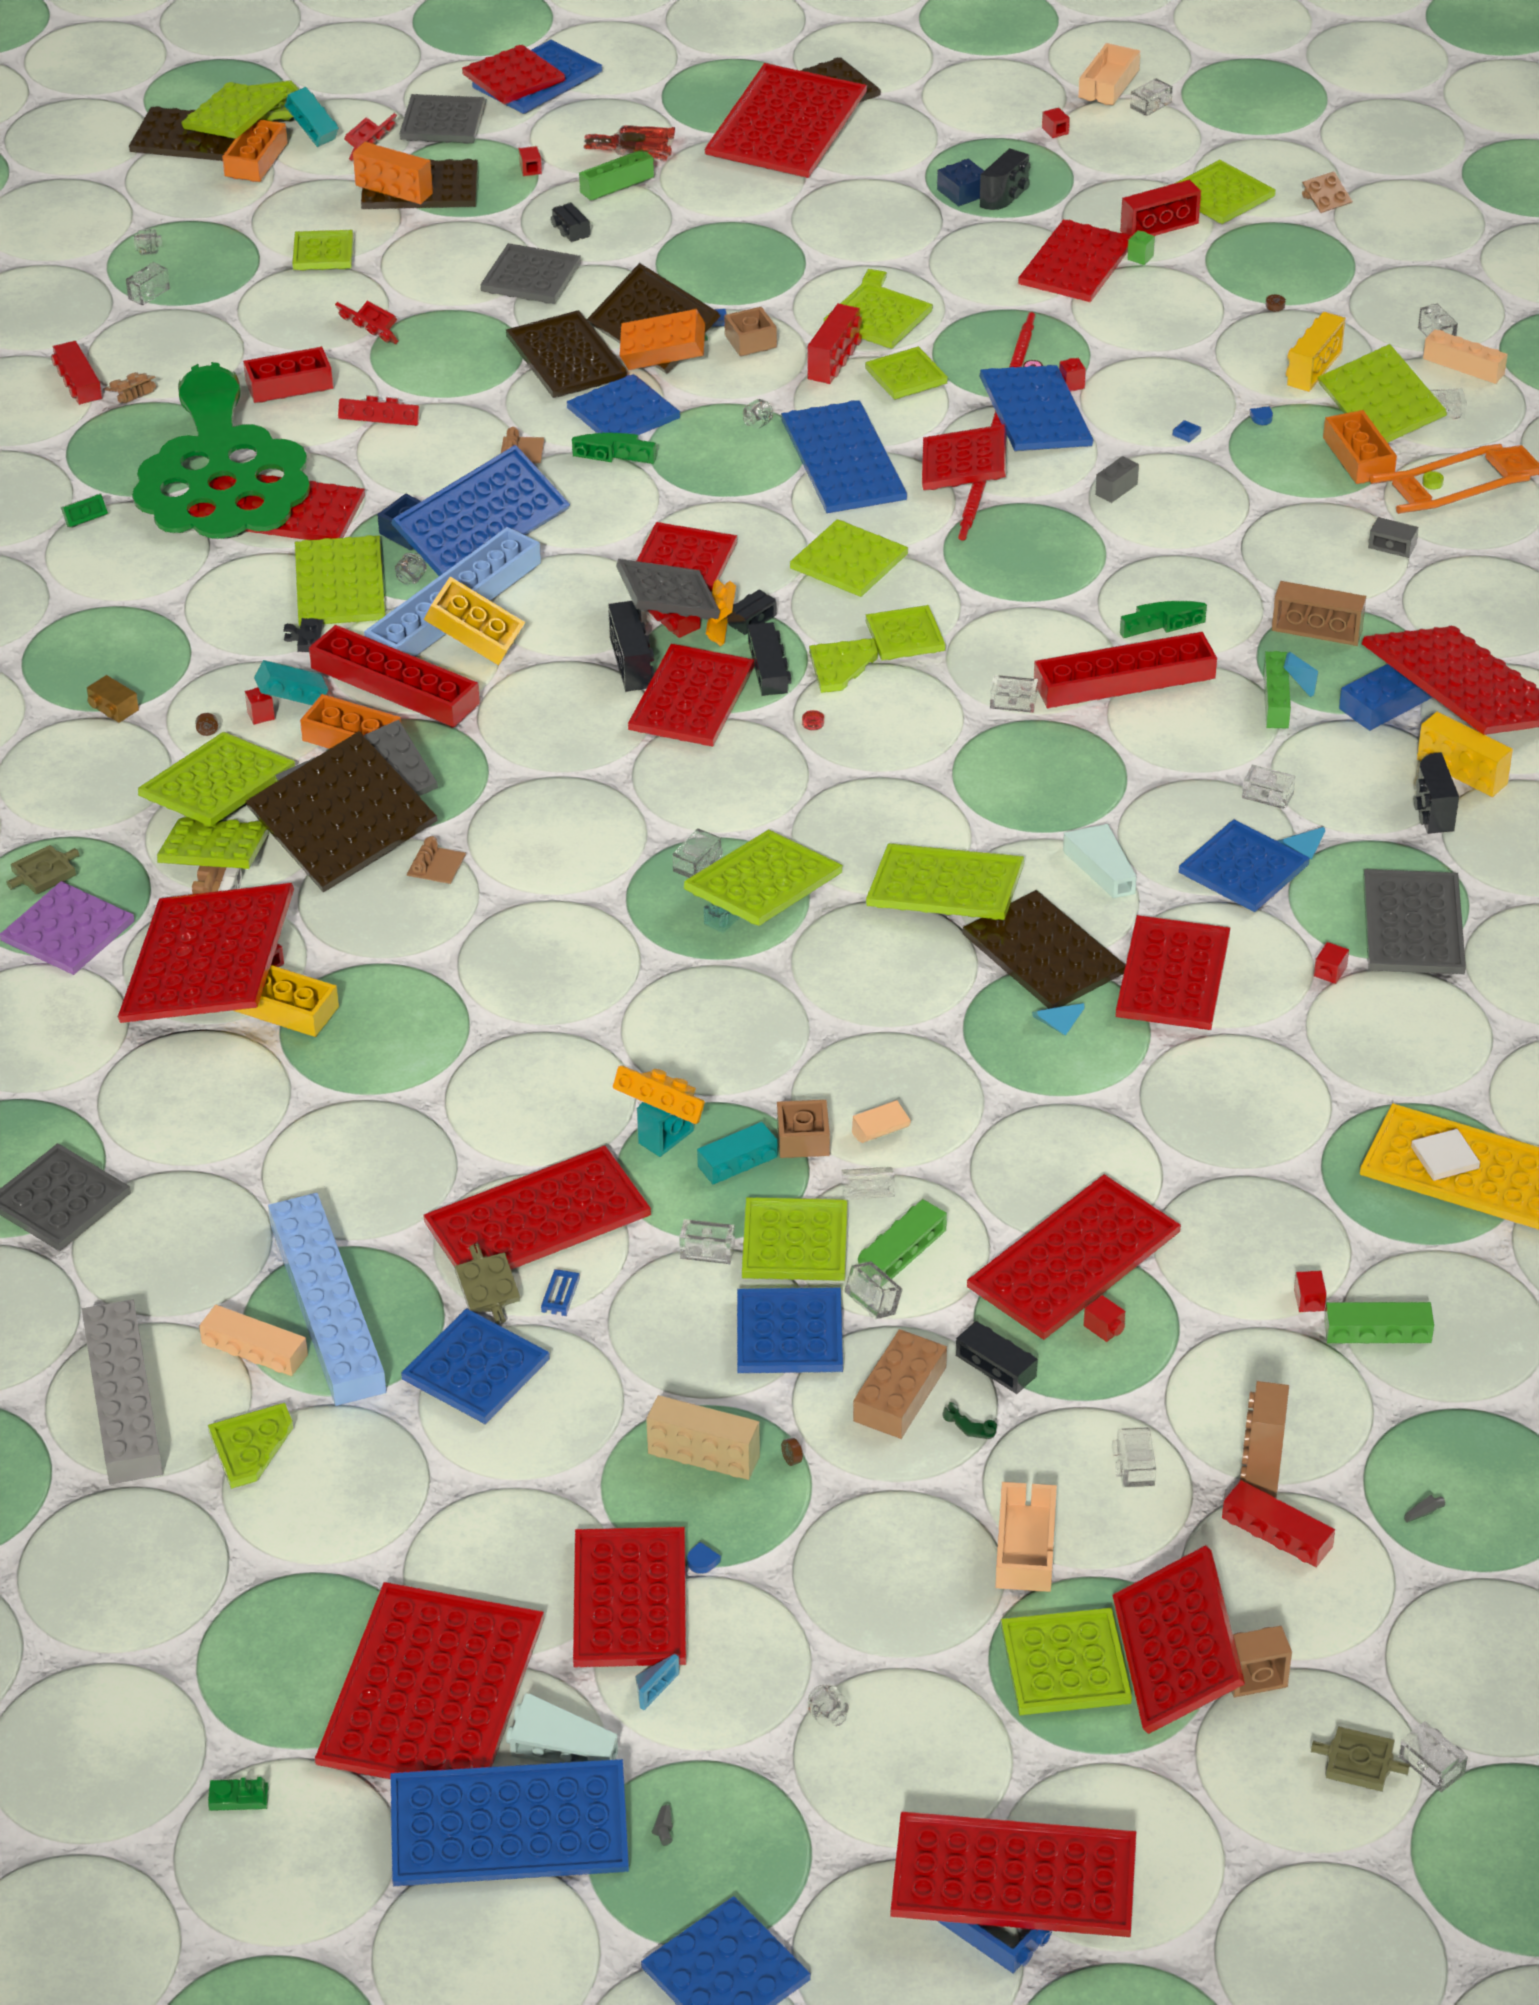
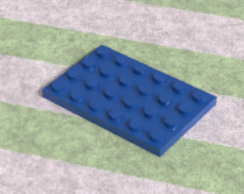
M550 39L531 49V51L564 73L565 81L505 105L520 113H527L529 110L542 105V103L555 98L557 95L602 72V65ZM472 81V88L497 100Z
M1057 365L980 369L979 377L1001 424L1005 425L1007 437L1014 451L1093 445L1094 439Z

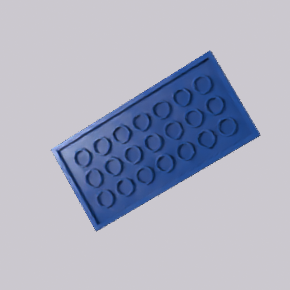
M860 400L781 413V420L826 514L907 500V492Z
M514 445L396 516L391 524L435 573L441 576L506 527L526 536L566 511L570 504L525 454Z
M623 1759L390 1773L393 1886L629 1872Z

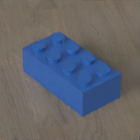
M1386 664L1342 687L1339 709L1371 731L1433 697L1392 666Z

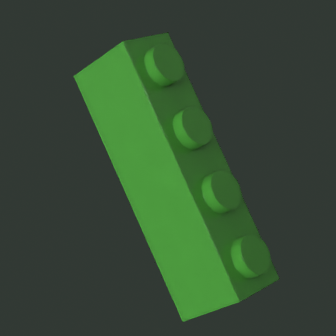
M644 149L581 171L579 172L580 193L590 201L596 200L601 196L612 194L620 189L628 188L631 185L653 178V157Z
M1265 651L1263 678L1266 728L1289 729L1291 711L1289 673L1284 668L1287 652Z
M924 1199L917 1205L910 1207L900 1220H896L891 1228L884 1234H880L874 1243L860 1252L858 1256V1274L883 1288L946 1231L947 1213Z
M1326 1302L1324 1324L1327 1343H1432L1434 1319L1431 1302Z

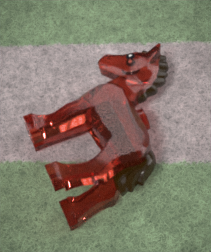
M624 125L616 134L614 133L611 136L602 134L585 135L584 139L586 140L584 142L586 144L583 147L585 149L615 151L616 154L623 156L633 152H647L653 158L667 161V157H670L672 152L671 146H667L668 139H674L675 127L662 128Z

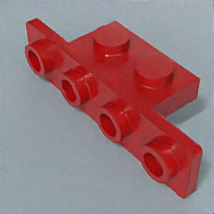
M393 113L379 126L366 117L350 130L344 138L345 141L354 147L349 160L353 161V152L364 142L375 144L377 139L380 141L384 137L386 131L390 132L396 125L394 121L397 115Z
M368 300L358 312L339 302L335 304L339 310L338 314L344 320L350 319L359 328L363 326L370 334L379 335L386 343L390 341L396 345L399 342L392 331H390V328L398 319L390 312Z
M366 395V399L361 400L339 399V419L412 426L419 424V405L404 404V402H398V398L386 397V400H378L379 396Z

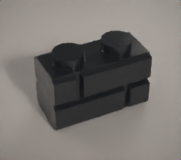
M570 202L563 204V206L553 207L550 218L551 224L560 230L563 237L566 236L570 242L590 237V221L573 203Z
M760 589L752 594H748L743 600L733 604L732 613L728 615V624L746 635L748 634V625L765 623L777 615V601Z

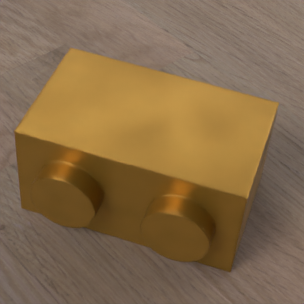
M108 675L87 687L89 705L118 723L139 711L136 692Z

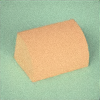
M896 1100L854 1115L852 1133L859 1142L864 1143L909 1127L911 1120Z

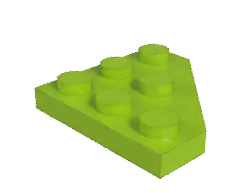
M874 638L827 644L821 643L809 646V654L821 693L843 691L852 678L856 679L865 671V666L868 663H873L878 659Z
M285 1402L208 1425L209 1434L231 1489L258 1481L292 1431L293 1421Z

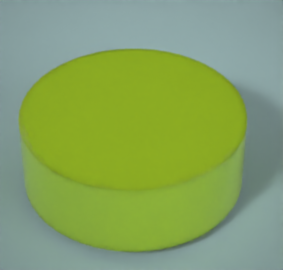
M1429 471L1423 475L1422 484L1424 487L1436 490L1443 486L1444 476L1441 473Z

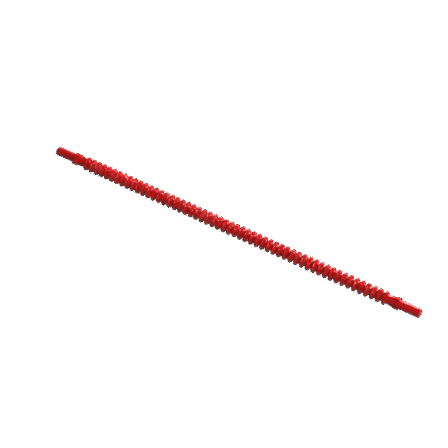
M1033 312L1028 313L1026 322L1022 326L1009 367H1022L1032 336L1031 331L1034 329L1033 323L1036 315ZM996 411L991 426L1001 425ZM986 480L972 483L962 514L963 520L960 522L961 528L958 538L961 541L966 540L968 531L973 525Z

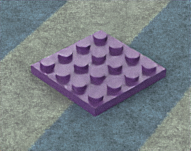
M61 881L2 931L0 938L2 942L75 975L135 921L133 914Z

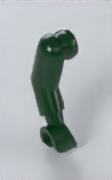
M949 1402L948 1409L944 1407L943 1419L947 1422L955 1421V1425L966 1436L992 1439L996 1435L997 1423L995 1421L987 1420L984 1423L971 1422L965 1415L962 1416L959 1413V1408L956 1404Z

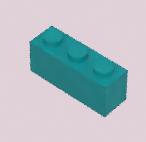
M307 87L288 94L285 107L316 147L335 140L339 129L337 123L331 119L326 109L320 105L315 95Z
M266 660L262 661L254 676L261 693L308 705H313L322 694L326 695L328 692L321 674Z
M763 1122L757 1123L698 1148V1168L714 1185L777 1158V1139Z

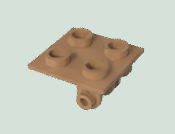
M1334 171L1302 182L1305 187L1304 191H1302L1303 198H1312L1320 213L1353 202Z
M135 372L127 375V379L111 381L109 383L110 386L103 388L105 391L118 392V402L125 404L137 399L138 396L142 397L152 393L156 389V385L151 379L155 378V376Z
M510 427L507 430V436L503 437L501 453L516 445L533 464L541 463L545 438L519 437L518 429Z
M433 836L427 837L408 870L407 876L451 884L466 853L438 848L437 839Z

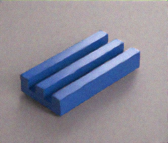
M554 1269L541 1305V1312L547 1313V1310H551V1314L556 1315L557 1312H561V1316H567L580 1280L579 1273ZM559 1277H563L555 1301L550 1303ZM569 1278H572L563 1304L561 1305L560 1303L562 1301Z

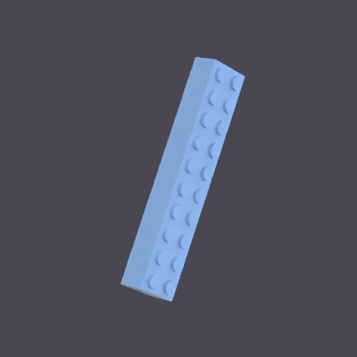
M506 527L365 630L364 636L414 657L446 634L426 622L424 618L449 577L454 578L490 601L541 563L540 542Z
M318 1193L269 1204L270 1225L335 1406L386 1393L385 1374Z

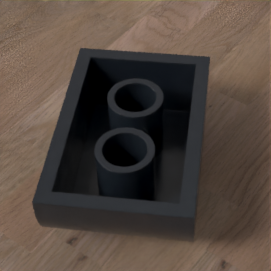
M1009 148L981 173L980 208L988 210L1003 209L1028 189L1030 184L1028 179L1030 170L1029 154Z
M1442 752L1432 753L1425 756L1420 762L1419 776L1416 780L1417 791L1416 797H1414V808L1419 811L1420 823L1425 826L1427 834L1455 831L1459 794Z

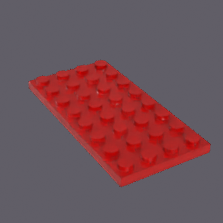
M258 474L256 478L260 482L273 483L282 477ZM219 476L212 479L209 486L212 489L225 490L232 487L236 480L230 476ZM309 481L310 491L308 496L300 504L291 508L290 518L285 524L269 531H253L250 529L244 531L304 540L344 538L365 497V489ZM246 496L241 498L236 505L240 509L253 510L260 507L264 503V499L258 496ZM198 503L193 505L188 510V513L194 517H205L212 514L216 507L210 503Z
M604 1145L424 1214L423 1217L424 1223L454 1268L456 1265L472 1261L473 1257L469 1247L471 1245L475 1247V1244H479L483 1257L505 1253L512 1270L651 1215V1208Z
M1103 1174L967 1279V1287L1045 1340L1180 1233L1181 1224Z
M901 1811L890 1917L1131 1938L1137 1831Z

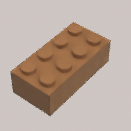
M1280 581L1275 594L1272 631L1358 646L1363 631L1367 596Z
M899 1329L853 1400V1421L902 1439L946 1369L947 1346Z
M1257 1381L1256 1391H1250L1248 1408H1253V1410H1248L1242 1458V1464L1247 1466H1242L1240 1480L1277 1498L1289 1385Z

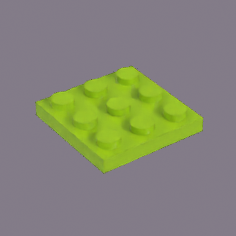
M353 230L295 231L293 270H344L352 268Z
M919 346L865 362V369L893 399H900L904 396L947 384L948 380L946 374Z
M929 605L865 614V622L872 638H874L881 661L945 651V642Z

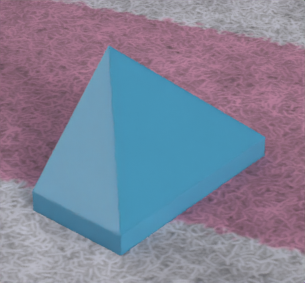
M1287 653L1284 668L1310 697L1314 696L1318 671L1293 653Z
M1325 828L1314 829L1278 840V842L1312 859L1325 833Z
M1082 1003L1032 1012V1015L1037 1020L1066 1036L1085 1006Z
M673 1654L635 1676L641 1709L645 1711L679 1675V1656Z

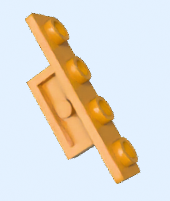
M717 579L713 584L712 597L720 613L718 619H708L706 635L711 641L722 646L725 642L728 615L733 610L736 585L731 581L724 585Z
M623 1065L618 1066L613 1089L693 1124L699 1123L705 1101L694 1096L696 1088L687 1085L688 1082L681 1078L673 1079L666 1076L667 1073L660 1069L639 1073Z

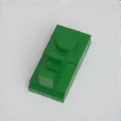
M96 494L61 507L67 527H72L108 514L102 494Z
M242 1777L240 1780H210L209 1811L267 1809L269 1783L265 1782V1779L262 1777H257V1780H246V1777Z

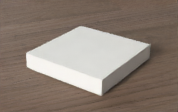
M1458 1129L1412 1141L1411 1148L1433 1181L1479 1169L1480 1161Z

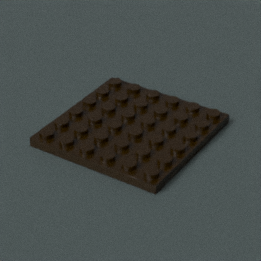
M360 731L246 800V805L323 893L438 821L437 815Z

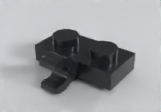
M302 618L300 629L293 624H284V632H290L285 633L284 641H298L297 652H309V647L322 637L323 619Z

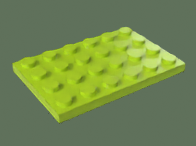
M1391 344L1318 376L1319 384L1344 414L1364 410L1387 443L1447 416L1445 407Z
M380 535L295 541L299 626L301 625L302 618L323 619L324 624L376 621L385 616Z
M222 732L138 787V796L197 820L204 825L212 826L245 804L246 800L277 782L275 775L294 767L295 761Z
M768 829L685 880L684 889L697 897L711 902L715 906L729 911L733 915L749 921L753 925L760 926L841 874L843 865Z
M888 843L866 897V906L1005 920L1024 866V856Z

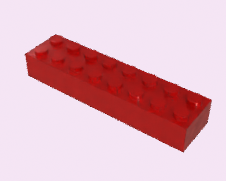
M334 625L309 647L311 669L449 726L455 727L480 704L478 682L338 625Z
M1202 631L1034 661L1033 682L1046 708H1055L1216 679L1217 656Z

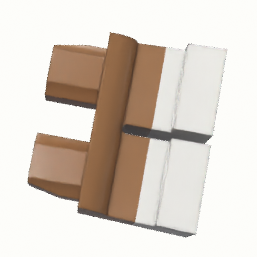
M199 866L197 871L198 881H194L192 884V894L239 889L242 882L241 868Z

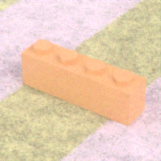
M1434 329L1425 339L1423 359L1496 384L1505 375L1507 354L1497 349L1483 346L1480 343H1474L1462 337Z
M216 1304L199 1325L203 1344L228 1352L232 1356L244 1358L254 1364L271 1368L279 1373L293 1376L308 1356L306 1337Z

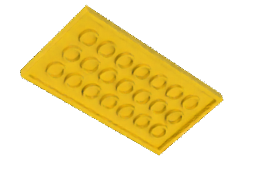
M1392 1103L1360 1167V1175L1539 1230V1147ZM1458 1129L1480 1161L1479 1169L1433 1181L1411 1148L1412 1141Z

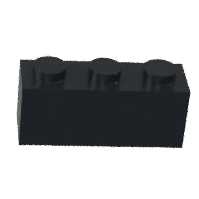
M975 1321L956 1338V1356L1015 1394H1018L1037 1377L1038 1359L978 1321Z

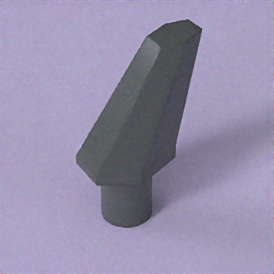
M1432 1495L1425 1497L1405 1514L1404 1520L1408 1523L1432 1514L1438 1508L1445 1506L1444 1498H1434Z
M670 1805L661 1806L652 1829V1834L659 1836L661 1844L666 1846L672 1843L670 1832L673 1826Z

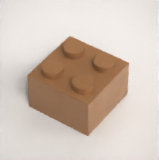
M762 307L724 315L725 336L739 356L767 351L777 347V327Z
M827 1100L777 1102L780 1158L830 1156Z
M1282 1625L1265 1627L1245 1633L1239 1632L1233 1635L1245 1685L1231 1691L1234 1698L1288 1687L1292 1650Z

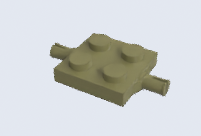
M51 845L11 863V870L16 877L7 880V886L12 890L23 884L28 886L37 895L57 885L59 882H64L76 875L75 868L69 861L79 857V852L76 848L62 853L56 851Z
M475 1244V1247L471 1245L469 1250L473 1260L455 1266V1273L467 1307L474 1313L482 1311L492 1312L495 1324L499 1325L500 1321L503 1324L506 1319L502 1308L508 1304L520 1301V1294L506 1255L501 1253L490 1257H483L480 1245Z
M1338 1726L1336 1736L1330 1745L1313 1740L1311 1753L1328 1756L1327 1779L1383 1792L1385 1780L1391 1771L1408 1776L1410 1763L1393 1760L1394 1739Z

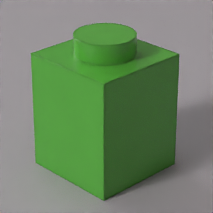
M1137 231L1128 240L1127 260L1145 265L1154 256L1155 236L1143 231Z

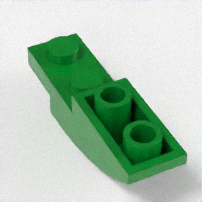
M585 434L572 438V456L611 463L614 458L654 464L656 461V443L638 440V435Z
M1163 601L1139 605L1136 607L1135 613L1121 616L1120 635L1124 639L1161 628L1168 633L1205 623L1207 605L1206 603L1195 601Z

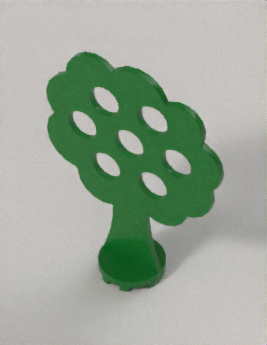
M211 362V365L199 367V364L192 366L191 371L182 380H179L178 393L181 405L190 413L195 423L198 436L185 435L173 438L161 447L158 454L147 458L141 463L137 473L139 482L134 487L132 494L135 506L144 513L154 515L157 527L169 533L185 532L193 528L202 536L224 539L236 536L246 529L269 531L282 526L290 518L291 508L300 504L310 491L308 476L303 473L307 465V454L304 448L291 440L272 439L269 431L258 425L242 424L233 427V412L241 395L240 383L236 373L234 372L233 374L228 369L220 367V363ZM239 449H250L257 453L254 459L245 463H237L229 459V456ZM192 456H203L209 460L206 466L197 470H189L182 466L183 461ZM267 469H277L284 473L280 480L273 483L260 482L256 478L260 472ZM219 476H230L236 480L232 487L225 490H216L209 486L210 481ZM180 482L189 486L187 492L180 496L169 497L161 493V490L170 483ZM246 496H258L264 499V503L253 510L240 509L236 505L241 498ZM198 503H210L216 507L212 514L205 517H194L188 513V510Z

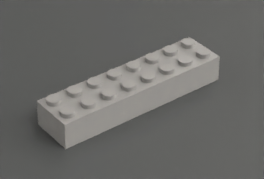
M134 1299L82 1308L109 1485L161 1476L163 1472Z

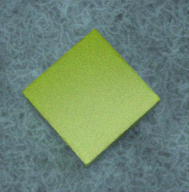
M867 269L862 283L867 281L882 287L887 278V272Z

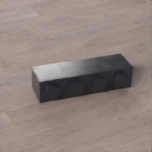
M774 622L748 625V645L752 659H754V668L761 696L788 693V684H791V673L786 671L788 670L787 658L784 657L783 644H779L781 643L780 631L775 630Z

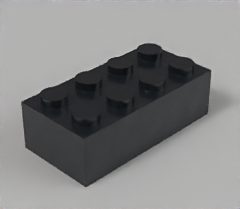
M633 601L608 604L609 637L625 692L647 689L654 676V668L651 666V662L654 661L653 649L650 648L649 636L646 635L645 623L641 622V610L635 608Z

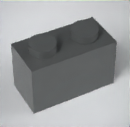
M1122 456L1096 474L1095 495L1111 503L1138 485L1139 464Z
M1378 517L1370 530L1368 548L1409 558L1417 545L1419 527Z

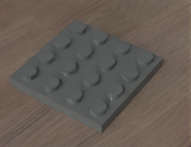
M411 94L400 130V140L474 143L485 105V98Z
M508 243L481 282L480 288L481 291L489 292L490 294H501L508 297L555 304L579 267L581 256Z
M618 559L617 570L635 608L642 611L656 610L663 614H668L669 612L677 613L684 617L690 615L698 616L706 620L710 618L718 619L720 610L699 570Z
M57 1143L0 1188V1215L60 1252L131 1194L130 1186Z

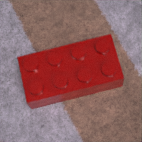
M1189 179L1123 197L1120 231L1130 236H1133L1137 231H1143L1156 236L1199 224L1201 190Z
M837 303L808 344L809 380L831 384L833 379L838 377L842 366L846 365L849 356L853 355L854 349L861 343L862 334L860 333L862 317L860 316V308Z
M322 346L243 361L245 381L254 403L333 389L332 369Z

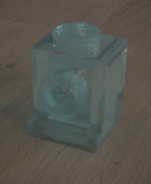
M713 904L711 906H704V925L721 933H724L740 918Z

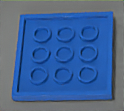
M635 374L628 375L567 401V408L596 433L641 435L680 418V411Z
M1233 819L1180 864L1179 873L1256 912L1309 865L1310 858Z
M841 1288L737 1289V1373L843 1372Z
M466 1308L401 1372L402 1380L486 1425L545 1365L550 1356L548 1351Z
M734 1896L641 1961V1968L676 2005H777L810 1981V1972Z

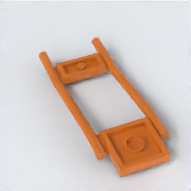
M1493 444L1471 449L1406 471L1371 475L1370 482L1374 484L1393 481V486L1410 503L1397 505L1396 511L1400 514L1438 508L1508 484L1529 481L1531 476L1539 475V462L1523 445L1503 448L1502 444ZM1483 454H1486L1485 458L1503 476V478L1432 500V496L1415 478V476Z

